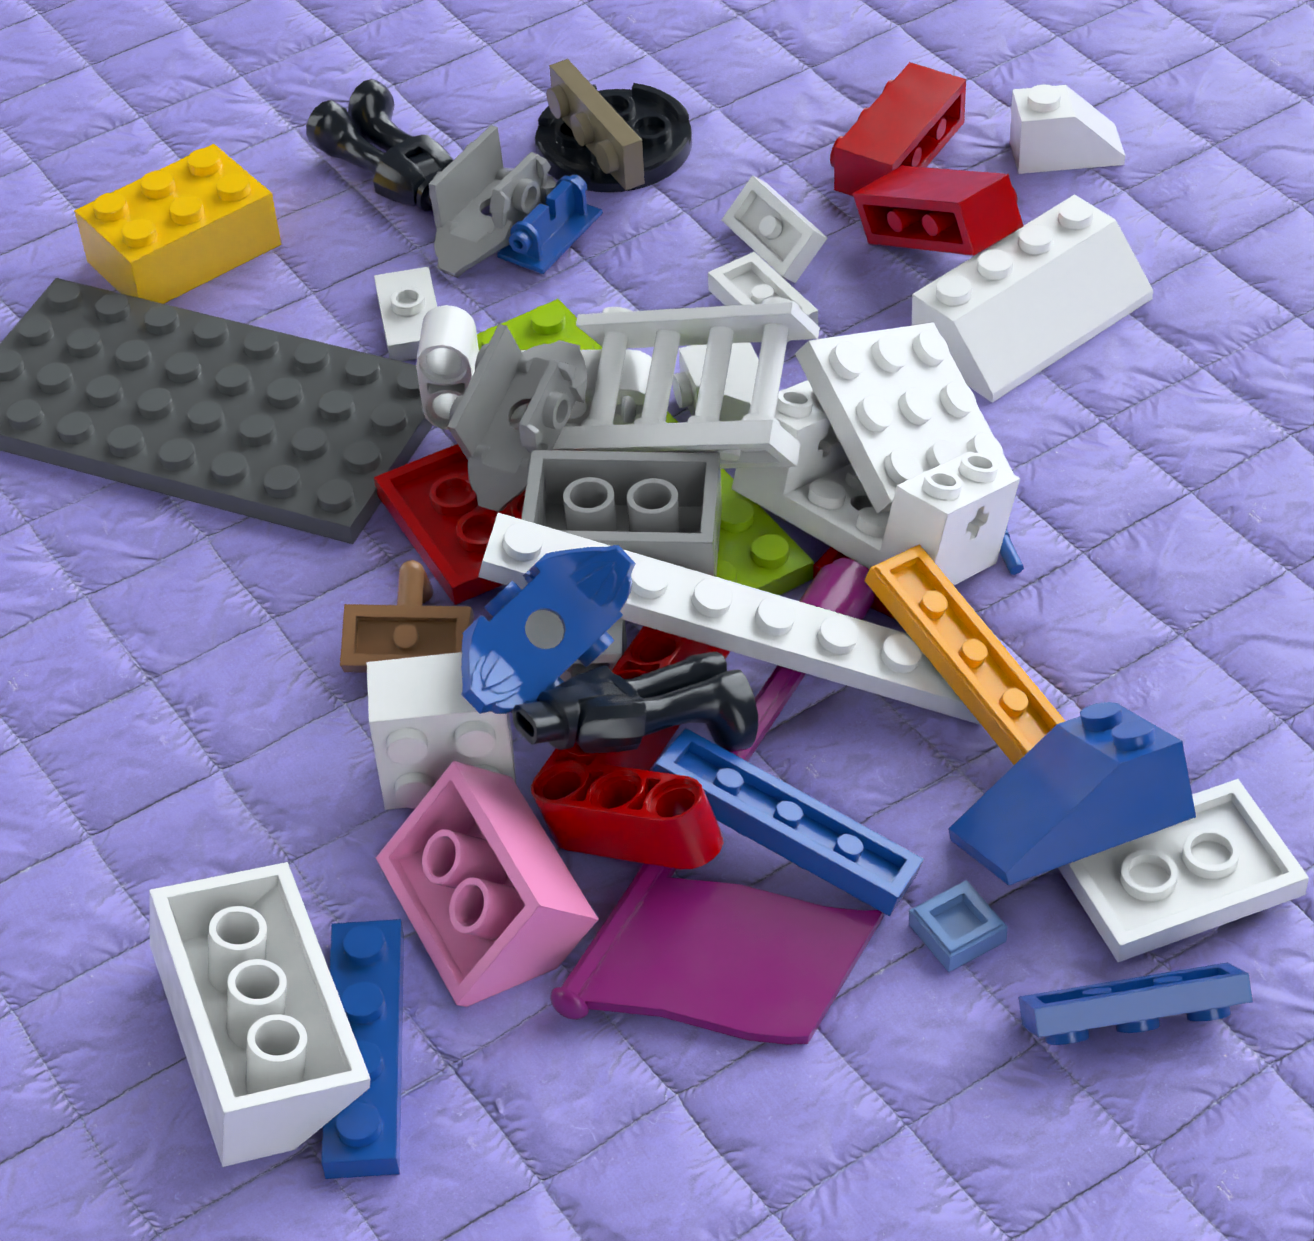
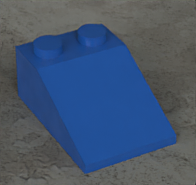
M1101 702L1089 705L1081 710L1079 717L1059 723L1050 730L948 828L950 839L1007 885H1012L1195 818L1196 813L1183 741L1118 703Z

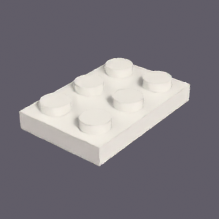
M1239 779L1192 794L1196 813L1195 818L1058 867L1117 962L1306 895L1309 881L1308 875Z

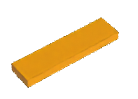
M920 544L870 567L864 581L1013 765L1057 724L1065 722L1064 718Z

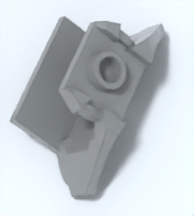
M491 125L476 140L469 143L464 151L444 170L438 172L429 183V196L432 202L436 226L434 249L438 257L437 268L445 274L458 278L469 268L510 245L511 227L516 222L522 221L539 203L546 205V196L556 187V181L552 176L548 175V171L551 168L548 161L542 156L530 152L515 168H504L498 127ZM490 205L489 213H492V217L482 214L481 211Z
M498 324L489 344L483 345L479 350L475 361V372L464 394L459 395L454 400L450 409L449 424L447 426L468 459L469 482L477 494L478 506L498 512L503 511L512 500L526 490L532 450H552L562 428L568 421L575 402L584 403L587 371L583 355L580 351V345L559 340L551 344L534 346L521 352L508 327ZM528 404L519 423V430L514 429L510 423L512 414L518 407Z

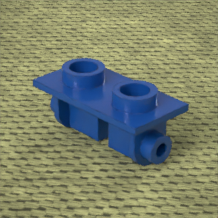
M578 175L560 178L556 183V187L546 196V205L539 203L522 221L516 222L511 227L510 245L502 248L497 253V257L544 274L603 214L602 209L587 204V184L584 179Z

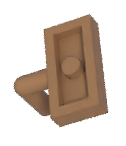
M406 561L399 570L397 605L344 604L340 666L344 672L367 673V662L462 652V633L474 621L471 606H422V603L429 601L433 596L432 584L423 566L418 561Z

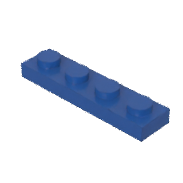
M687 728L680 733L655 763L653 769L655 772L683 775L697 779L704 789L717 821L888 916L892 914L916 878L924 858Z
M401 919L332 923L330 974L369 1073L370 1088L323 1126L322 1167L325 1179L400 1174L404 932Z

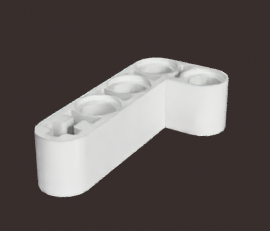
M438 306L426 313L422 322L416 362L421 403L425 418L432 425L445 430H449L447 428L449 413L454 400L459 395L464 394L475 372V361L479 352L476 325L473 318L465 310L455 306ZM626 349L613 419L614 425L634 424L635 419L641 418L652 360L646 353ZM580 350L587 371L584 403L575 402L565 426H581L582 421L589 419L602 350ZM528 404L518 407L512 414L510 423L514 429L519 430V423Z

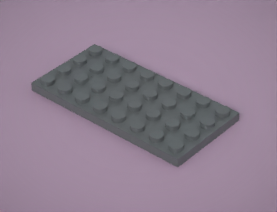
M55 278L0 343V451L349 544H354L382 502L377 494L374 477L407 464L433 426L423 413L416 365Z

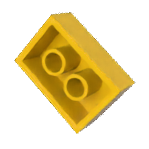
M215 144L191 152L189 156L159 170L151 171L142 178L111 193L103 194L94 201L74 210L87 262L121 294L162 304L282 245L272 192Z

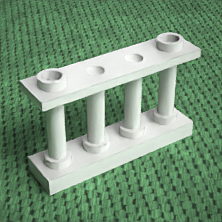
M770 297L764 299L762 304L632 311L622 307H607L603 309V313L578 314L576 326L602 346L589 419L582 421L581 426H565L562 428L552 450L720 453V469L797 467L801 443L781 427L780 422L774 418L787 341L818 339L820 327L799 308L797 303L785 298ZM762 342L750 414L744 415L742 421H720L732 343ZM707 345L695 416L689 417L685 423L665 422L679 346ZM654 347L641 418L635 419L634 424L614 425L613 419L626 349Z

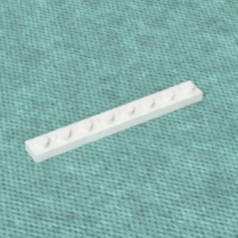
M498 513L478 577L508 585L513 580L523 589L528 584L523 575L546 553L584 547H608L610 545ZM624 550L636 564L631 574V593L620 610L623 614L620 619L981 725L907 633Z

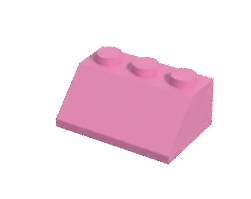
M453 761L376 857L453 1000L459 1006L468 1007L557 969L599 920L513 778L507 775Z

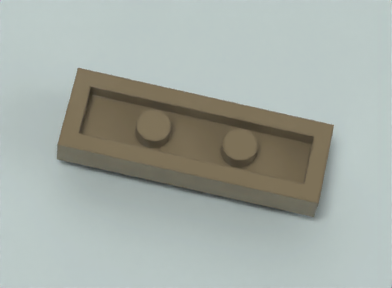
M569 59L549 65L551 88L547 89L546 96L552 114L557 119H563L571 128L578 144L581 146L586 145L596 157L602 171L606 174L610 173L625 190L645 184L642 139Z

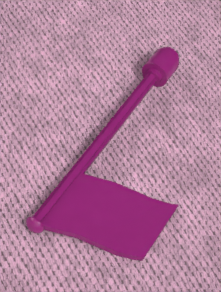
M846 558L837 559L832 564L820 569L799 602L863 620L874 603V592L864 581L869 570L854 560ZM779 665L776 666L755 697L758 711V732L755 742L746 750L731 753L747 762L749 761L806 673ZM644 863L563 985L554 988L550 995L554 1009L563 1017L572 1020L584 1018L589 1013V1009L663 1017L748 1041L785 1045L808 1044L883 919L884 913L879 910L826 907L741 884L672 878L677 869Z

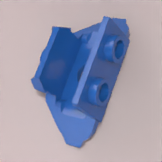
M619 545L584 547L546 553L523 575L528 583L523 589L512 580L484 607L493 617L490 621L481 615L462 633V696L479 714L490 711L495 714H507L510 712L513 714L515 705L537 702L541 692L563 683L564 681L560 676L577 659L585 667L589 666L614 642V639L607 630L623 616L620 610L631 593V574L636 563ZM539 610H547L556 614L563 624L562 640L557 646L550 649L536 647L529 641L526 635L525 625L528 617Z

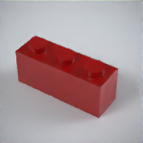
M909 62L894 80L891 79L887 82L882 94L870 107L862 110L857 122L844 136H839L835 141L830 154V164L834 167V190L853 196L852 193L900 166L926 168L965 122L966 79Z
M900 166L852 193L868 244L975 256L1023 227L1017 205V194L1011 185L1009 174Z

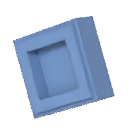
M967 880L909 910V926L948 972L1007 942V925Z

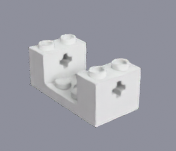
M808 380L779 391L774 417L780 422L781 427L801 443L797 467L736 468L732 490L868 569L920 544L953 585L997 563L1020 481L1019 477L1000 468L997 461L990 456L969 451L897 485L891 510L877 514ZM751 403L749 406L748 414H750Z

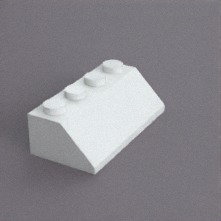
M1074 194L1022 228L913 293L911 326L934 323L939 334L946 341L949 353L966 385L993 403L1152 300L1153 289L1117 221Z
M288 862L149 890L150 948L222 1167L295 1150L370 1088V1076Z

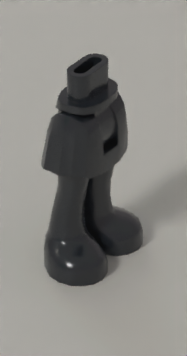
M374 79L363 81L355 88L350 97L348 112L346 108L333 100L324 101L314 108L306 124V135L312 145L328 156L344 159L372 172L375 175L373 178L375 193L403 205L412 207L417 205L424 211L433 210L429 196V183L438 172L444 170L453 161V158L442 145L429 135L412 136L398 128L391 121L395 104L391 92L385 85ZM372 144H374V145H376L377 147H379V148L385 150L386 153H384V152H382L381 150L377 149V148H376L375 146H373Z
M709 652L688 656L680 662L632 679H623L621 676L614 674L606 665L575 675L558 686L541 692L537 702L515 705L513 708V723L517 731L531 744L549 742L550 745L558 750L573 748L576 743L586 754L636 750L644 736L675 725L706 723L716 745L729 752H736L750 748L755 742L758 732V711L754 694L741 670L727 671V663L724 656L718 652Z

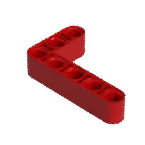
M643 626L611 671L623 679H632L680 662L688 656L718 652L726 659L730 651ZM680 725L644 736L636 750L586 754L576 743L571 749L558 750L555 748L535 776L531 784V794L557 846L567 851L675 869H694L712 861L721 851L724 840L702 785L697 779L689 776L649 771Z

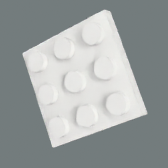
M934 323L809 340L795 353L877 514L891 510L897 485L969 451L990 456L997 461L1000 468L1014 475L1003 454L1000 443L993 436L976 403L973 392L966 385L949 353L946 341L939 334Z

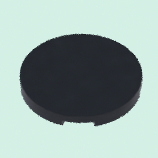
M633 83L632 90H599L598 92L642 139L645 184L625 190L610 173L606 174L602 171L594 154L586 145L581 146L578 144L571 128L562 118L557 119L552 114L549 106L538 118L539 126L535 135L536 154L545 158L550 164L551 168L548 174L556 180L563 176L578 175L586 182L587 191L624 192L653 185L676 172L686 161L692 148V130L689 114L685 107L671 95L654 87Z

